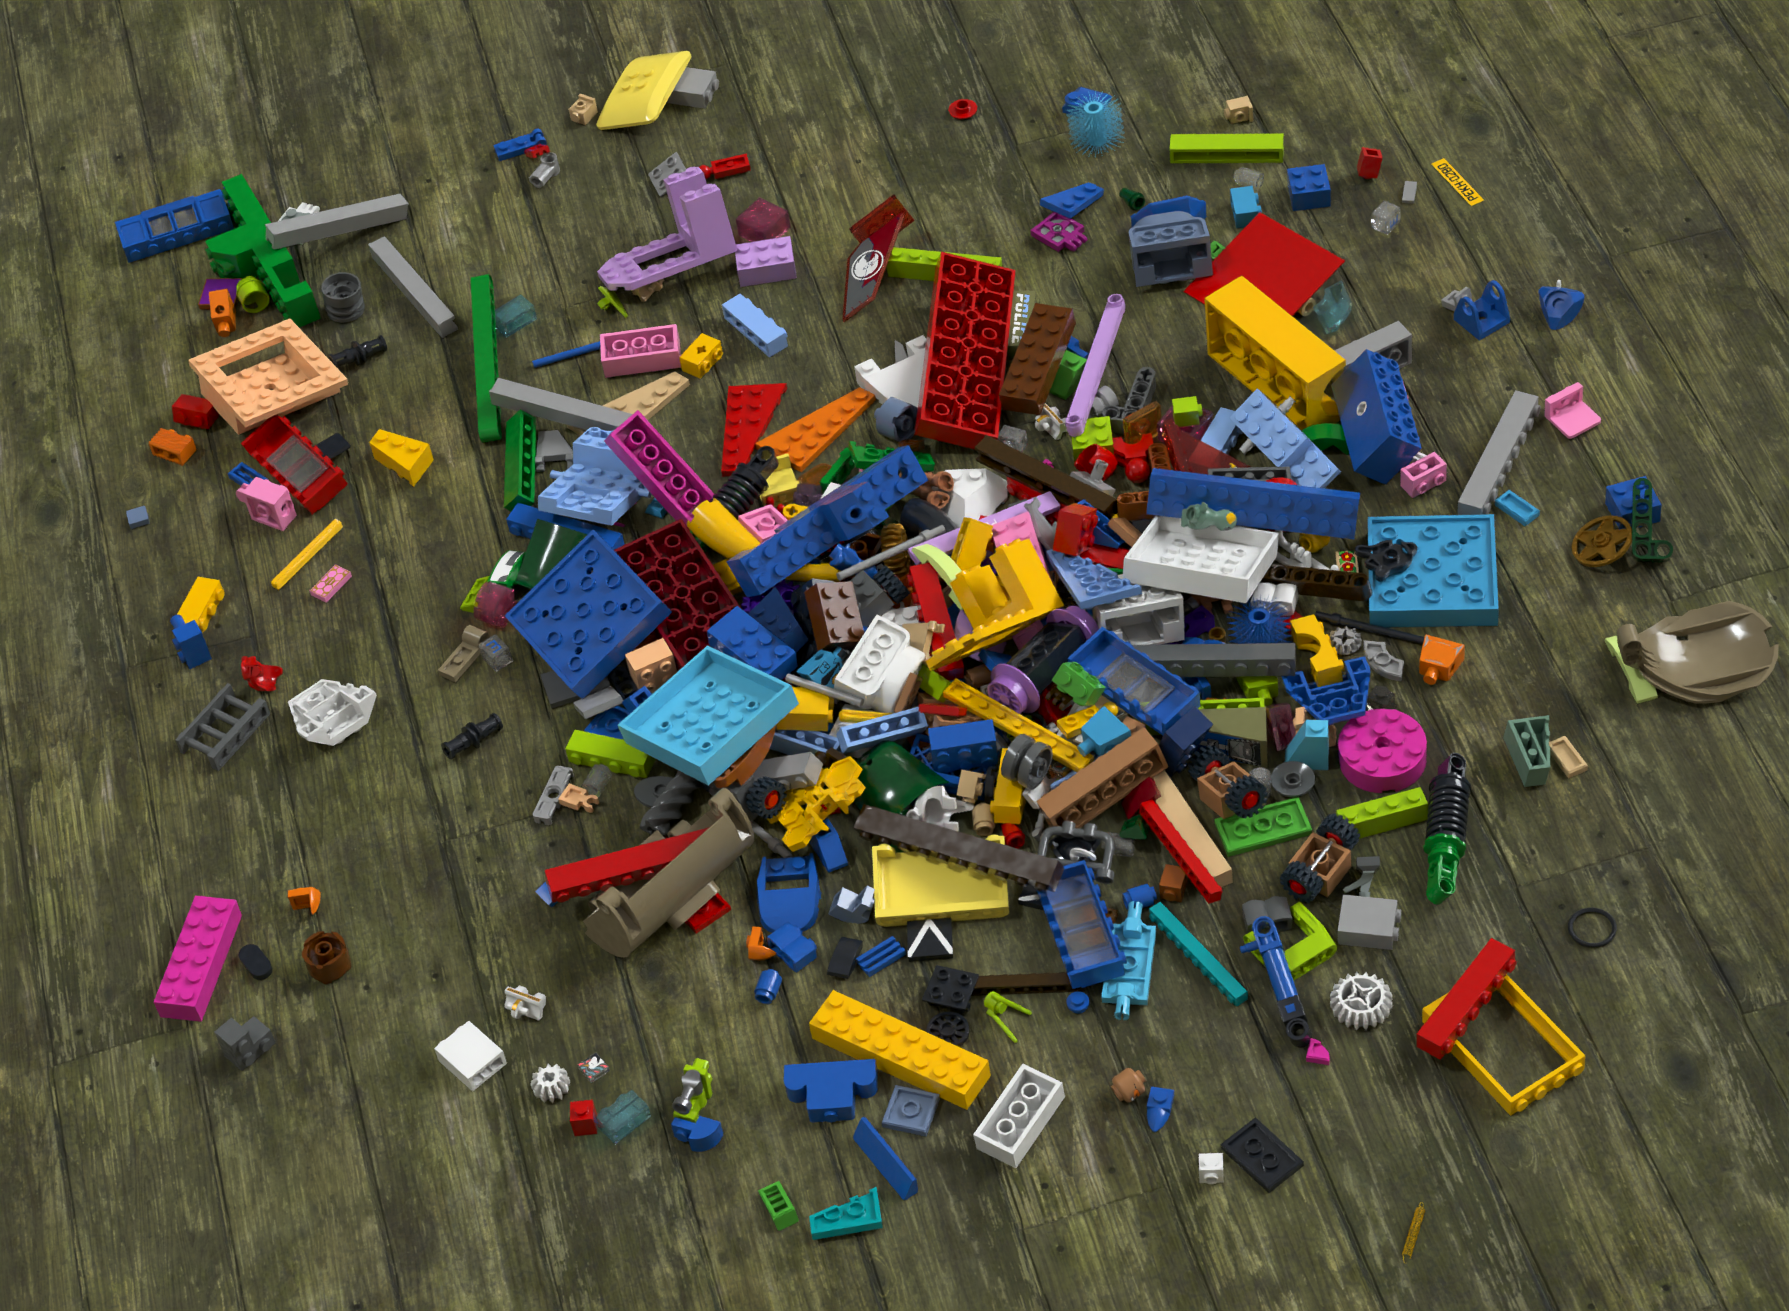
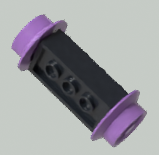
M1069 606L1065 610H1052L1047 616V624L1006 664H998L992 669V682L987 687L989 697L1019 714L1022 712H1035L1040 706L1039 695L1043 693V690L1049 684L1053 683L1052 679L1062 663H1067L1068 657L1099 630L1093 617L1087 611L1077 606Z

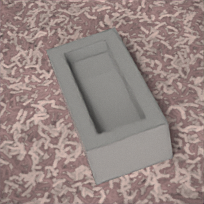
M1405 181L1402 203H1414L1417 182Z

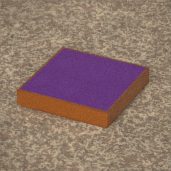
M242 278L206 279L198 303L199 309H210L209 292L228 289L236 309L238 303L236 286Z

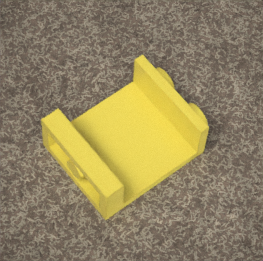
M788 453L777 456L779 465L766 480L769 488L760 495L763 507L766 506V498L769 496L774 499V508L779 504L785 505L803 500L801 485L799 481H796Z

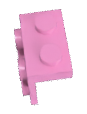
M1579 382L1545 399V417L1569 439L1601 423V418L1582 401L1583 386Z

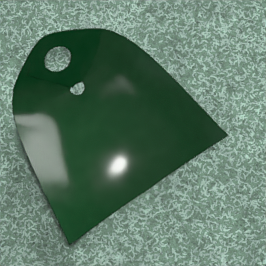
M886 740L869 749L856 761L863 769L858 779L866 788L861 796L855 798L854 803L860 811L863 804L900 814L913 800L925 791L937 785L949 783V781L938 775L900 745ZM869 754V756L864 761L859 763L864 756ZM870 759H872V764H871V765H866V763H867Z

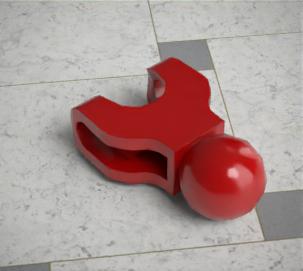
M1142 434V439L1135 444L1125 443L1122 437L1112 438L1114 456L1118 461V465L1125 467V474L1128 480L1133 483H1142L1148 479L1150 475L1148 448L1154 444L1152 434Z

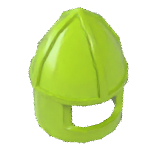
M247 276L238 282L236 295L244 310L250 313H258L267 307L269 296L264 284L253 276ZM254 302L258 305L256 309H250L245 306Z

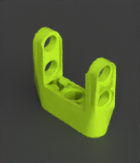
M1300 902L1291 906L1290 911L1294 917V922L1308 937L1290 947L1284 953L1293 981L1330 959L1337 951V946L1325 927ZM1253 931L1243 936L1245 944L1256 940ZM1259 949L1251 951V953L1265 966L1264 960L1260 954Z

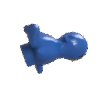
M839 543L829 556L833 559L830 565L840 571L864 561L858 557L855 550L850 548L849 543L845 547ZM875 565L864 570L873 580V576L877 573Z

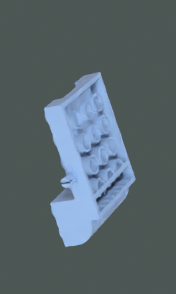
M591 427L573 442V465L565 472L551 471L550 478L556 480L538 496V510L612 526L641 497L650 498L652 494L604 442L613 431Z

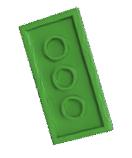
M1299 797L1265 805L1263 809H1258L1259 813L1257 815L1253 813L1251 818L1248 816L1247 818H1240L1234 814L1225 819L1221 817L1214 819L1228 857L1309 836L1312 833V828Z

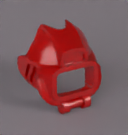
M256 656L242 657V676L245 681H248L249 687L258 691H274L276 689V680L282 675L283 669L280 666L263 665L256 660Z

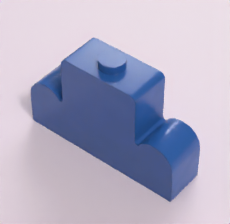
M876 1059L784 1065V1084L787 1097L794 1103H800L807 1099V1111L810 1122L853 1120L855 1118V1095L861 1098H870L877 1093L878 1070Z

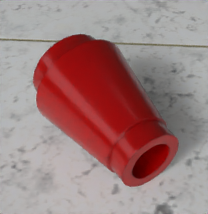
M1001 823L1005 845L1017 849L1021 848L1025 843L1024 833L1016 824Z

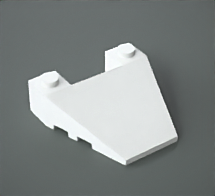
M923 335L907 342L908 358L880 370L872 359L854 366L858 385L873 393L881 404L890 397H895L918 408L926 338Z

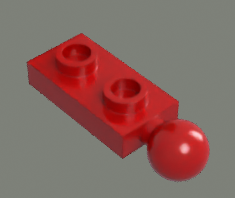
M747 153L711 161L712 167L707 165L699 166L704 172L705 179H708L711 174H714L715 179L751 171Z

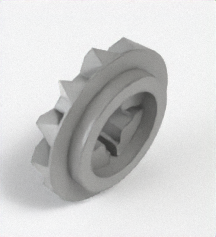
M1347 626L1345 629L1337 627L1336 631H1331L1329 636L1331 647H1335L1337 654L1341 655L1356 652L1362 642L1360 633H1357L1355 628L1349 629ZM1343 637H1347L1346 642L1343 644Z

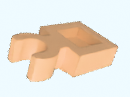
M570 783L558 798L559 803L563 806L577 811L582 806L589 813L594 811L593 806L590 805L591 803L599 804V799L596 795H589L586 789Z

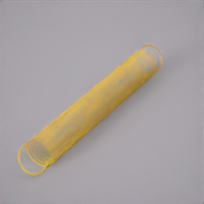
M1417 1207L1411 1226L1415 1223L1420 1207ZM1422 1212L1423 1216L1421 1215L1422 1219L1420 1218L1421 1222L1419 1221L1420 1226H1421V1223H1422V1220H1423V1217H1424V1213H1423V1212ZM1415 1227V1229H1414L1413 1235H1412V1237H1411L1410 1243H1409V1245H1408L1406 1251H1405V1247H1406L1407 1243H1405V1246H1404V1249H1403V1252H1402V1254H1404V1255L1407 1254V1252H1408V1249H1409L1410 1244H1411V1241H1412V1239H1413V1236H1414L1416 1227Z

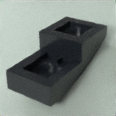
M841 937L830 960L827 975L849 979L855 969L856 958L863 948V941Z

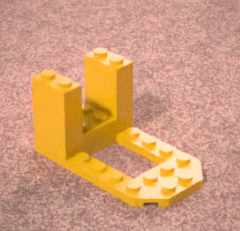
M1016 539L1010 542L1009 546L1005 543L995 549L996 553L989 557L1011 598L1010 600L1006 598L990 565L984 567L977 565L971 568L969 572L963 570L955 575L956 579L950 582V585L973 627V633L959 638V641L953 639L945 644V649L941 647L932 652L933 656L926 660L930 671L978 653L982 649H988L1011 640L1012 636L1018 634L1033 622L1041 621L1052 610L1060 609L1064 606L1030 539L1023 541Z

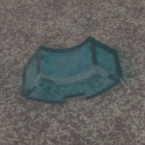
M1342 280L1324 289V298L1313 307L1326 334L1338 330L1352 309V301Z

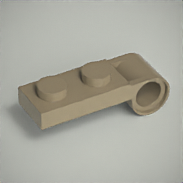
M472 625L467 626L462 634V643L438 669L439 676L456 683L488 644L489 633Z

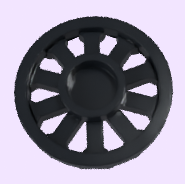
M942 1012L929 1021L926 1032L949 1043L952 1040V1044L961 1047L969 1037V1025L967 1020L958 1013Z

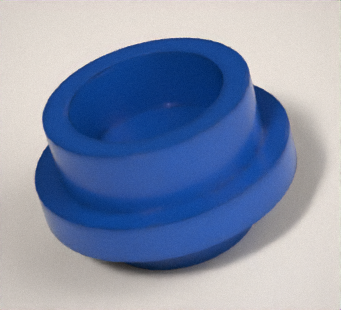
M1073 992L1067 997V1007L1073 1013H1083L1089 1006V997L1083 992Z

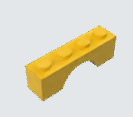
M1314 614L1291 620V637L1297 648L1317 653L1310 658L1311 675L1317 687L1342 682V672H1345L1344 664L1341 659L1338 660L1336 648L1331 647L1329 635L1324 634L1322 622H1318Z

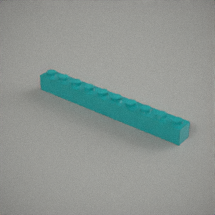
M1161 902L1149 908L1150 920L1155 922L1158 928L1166 933L1168 939L1174 941L1176 947L1181 949L1184 955L1192 960L1194 966L1199 967L1202 974L1207 976L1210 982L1218 987L1220 993L1224 994L1230 1003L1237 1007L1248 1000L1245 988Z

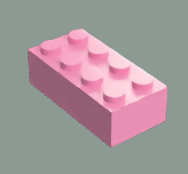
M676 324L600 334L601 363L605 378L681 368L679 359L681 356L680 339Z
M1029 511L992 525L996 548L1005 543L1009 546L1008 544L1016 539H1020V541L1030 539L1052 581Z

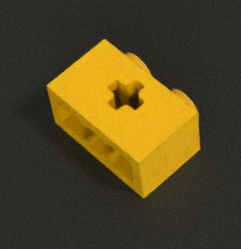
M701 333L679 357L682 371L701 379L721 359L723 355L721 341Z

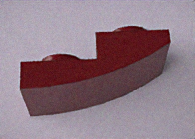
M1151 777L1146 778L1122 801L1121 804L1128 819L1140 814V804L1142 802L1152 799L1155 801L1161 797L1154 779Z

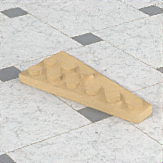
M673 372L603 406L634 414L639 410L649 420L690 385L689 379L677 372ZM567 425L568 429L580 436L587 431Z

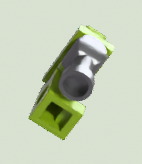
M696 1058L692 1066L685 1065L683 1069L685 1075L682 1076L684 1089L681 1097L675 1098L672 1104V1108L675 1110L673 1113L674 1117L696 1123L699 1111L707 1103L706 1098H711L713 1094L711 1089L712 1076L707 1071L709 1068L707 1060Z

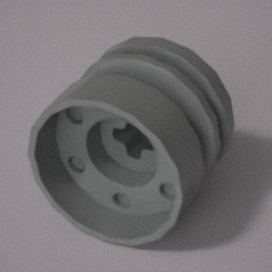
M338 272L328 276L323 281L321 291L328 318L343 323L356 320L363 314L365 304L361 282L357 276L347 272Z

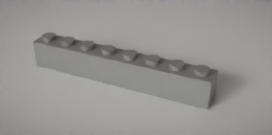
M1515 390L1458 501V515L1489 514L1491 502L1495 501L1498 496L1499 486L1502 487L1504 485L1505 475L1511 471L1513 459H1517L1520 445H1524L1527 431H1531L1534 417H1538L1541 406L1538 405L1539 396Z

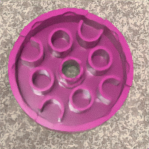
M1395 709L1366 711L1365 716L1358 719H1350L1340 732L1338 740L1340 769L1349 782L1362 790L1373 793H1382V791L1394 789L1395 792L1403 790L1415 783L1424 772L1427 756L1425 733L1416 720Z

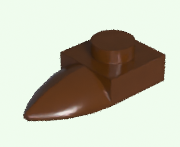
M905 439L898 444L899 447L909 445L912 451L918 452L924 449L925 440Z

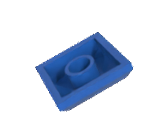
M1078 87L1074 92L1065 96V104L1062 110L1063 113L1071 115V112L1067 110L1072 111L1074 114L1079 112V110L1071 109H1075V106H1079L1077 109L1081 108L1076 103L1083 106L1085 105L1083 102H1093L1094 99L1100 103H1105L1112 96L1092 89Z

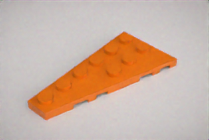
M859 387L755 443L756 449L759 450L763 446H770L774 449L776 456L788 453L791 467L802 472L876 401L875 395Z

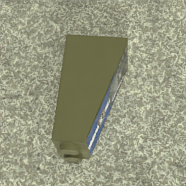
M1266 707L1198 709L1213 723V726L1195 751L1200 752L1199 748L1202 746L1206 748V745H1214L1229 757V762L1268 768Z

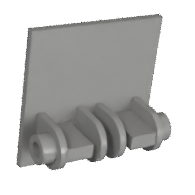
M675 152L648 174L660 197L667 193L663 179L668 178L673 173L685 172L686 168L678 153Z

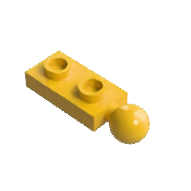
M1114 702L1103 704L1112 714L1117 716L1118 706ZM1096 705L1061 718L1057 720V727L1067 740L1080 735L1082 726L1099 709Z

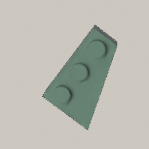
M1549 715L1508 720L1503 739L1524 787L1546 784L1550 770Z

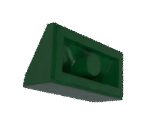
M1138 814L1124 821L1119 835L1122 838L1146 839L1150 826Z

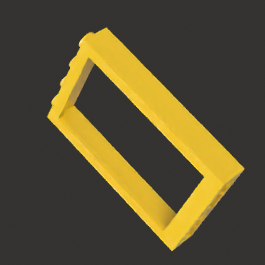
M1506 974L1499 989L1496 988L1494 991L1497 990L1566 1063L1511 1097L1457 1039L1451 1053L1511 1116L1517 1111H1523L1531 1102L1542 1099L1553 1088L1561 1087L1567 1079L1581 1074L1585 1069V1055ZM1447 994L1422 1009V1022L1424 1024Z

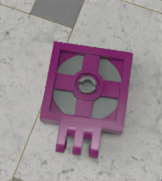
M1056 212L1050 214L1030 230L1032 237L1057 252L1061 251L1064 247L1074 252L1077 247L1082 246V243L1088 240L1082 234L1085 232L1082 224Z

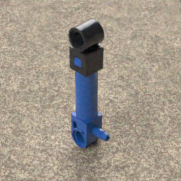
M1261 916L1252 925L1256 940L1240 946L1241 953H1246L1259 949L1277 1000L1276 1003L1282 1021L1286 1027V1033L1294 1046L1305 1047L1312 1038V1032L1307 1024L1308 1020L1297 993L1278 930L1271 918ZM1270 928V931L1268 933H1260L1262 929ZM1297 1030H1305L1301 1036H1294Z

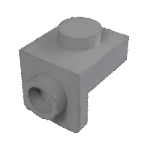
M1465 287L1460 292L1457 290L1452 291L1441 300L1442 306L1455 311L1461 298L1466 296L1472 300L1470 288Z

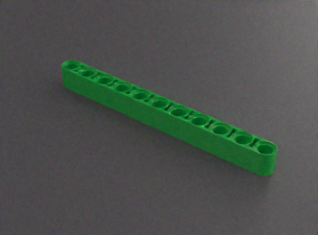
M490 274L471 277L478 432L482 443L502 439L500 406L491 404L489 393L499 378L494 286Z

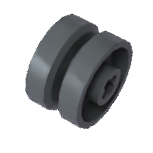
M1026 734L1018 735L1005 753L1001 766V775L1012 782L1018 781L1021 786L1029 790L1035 789L1049 770L1053 756L1051 746L1043 742H1036L1034 738Z

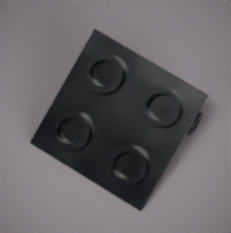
M936 965L922 1001L928 1003L929 1006H940L943 1009L948 1007V1010L954 1008V1010L961 1011V1013L969 1012L971 1003L968 1002L979 974Z

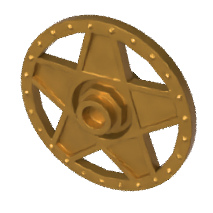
M1609 515L1596 518L1585 524L1577 532L1572 542V553L1575 559L1584 566L1601 567L1608 565L1622 557L1632 543V528L1624 518ZM1615 522L1623 524L1627 529L1615 530ZM1600 524L1597 530H1589L1593 526ZM1579 541L1586 545L1580 554L1577 551ZM1626 541L1624 546L1617 552L1616 545ZM1598 555L1604 558V560L1590 561Z

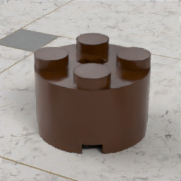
M324 931L314 933L303 944L302 957L307 970L312 978L321 981L323 984H329L333 980L340 978L351 968V958L345 941L340 934L331 931L332 933H325Z

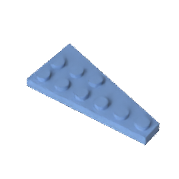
M1053 549L1046 551L1048 561L1080 609H1092L1097 605L1112 604L1116 600L1142 594L1140 585H1131L1130 580L1127 578H1118L1117 573L1099 563L1094 565L1089 558L1083 559L1080 557V554L1073 556L1053 551Z

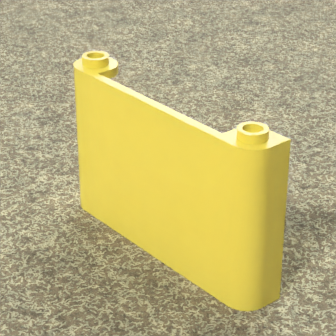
M990 835L986 838V840L1005 845L1004 836ZM880 844L872 847L876 923L880 926L907 925V921L951 918L952 921L1000 918L1009 914L1007 881L996 878L994 874L982 875L970 867L966 870L950 861L948 864L936 860V857L929 856V858L922 857L916 851L896 853L895 849L889 844Z

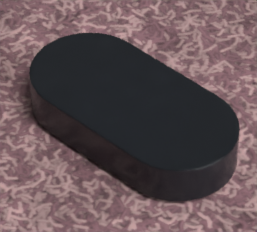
M248 944L240 949L239 959L254 979L264 980L271 975L273 971L272 965L257 945Z

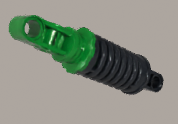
M763 446L748 464L739 463L731 476L728 477L727 482H724L717 493L713 495V498H716L737 520L738 516L745 514V511L750 509V505H753L755 502L754 499H758L769 488L766 480L779 465L774 449L770 446ZM692 533L703 552L706 553L710 547Z
M1452 753L1438 766V775L1432 778L1429 783L1430 795L1426 840L1423 849L1428 854L1429 864L1426 896L1430 902L1436 905L1443 903L1455 892L1457 867L1466 850L1465 839L1469 796L1472 787L1465 778L1466 760L1459 753Z

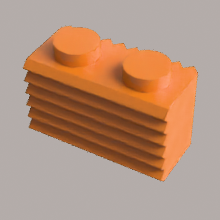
M160 428V431L149 441V446L154 456L156 455L182 466L197 450L191 436L180 435L172 429Z

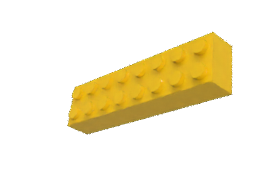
M834 990L809 1022L812 1039L857 1060L876 1059L877 1069L922 1090L939 1094L940 1098L968 1110L991 1076L987 1059Z

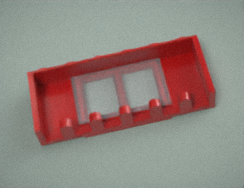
M274 415L250 434L241 445L313 515L348 485L343 478L345 473L338 466L334 468V463L328 456L323 457V452L316 445L312 447L313 443L306 436L301 437L302 433L295 425L291 427V422L285 416Z

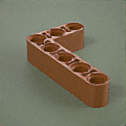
M1161 443L1150 445L1148 448L1150 473L1153 468L1171 470L1167 447ZM1149 491L1120 494L1117 497L1118 518H1125L1127 520L1154 518L1156 515L1147 514Z

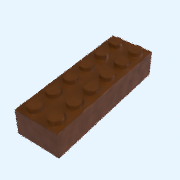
M1035 303L999 393L1003 410L1041 415L1076 325L1073 308Z

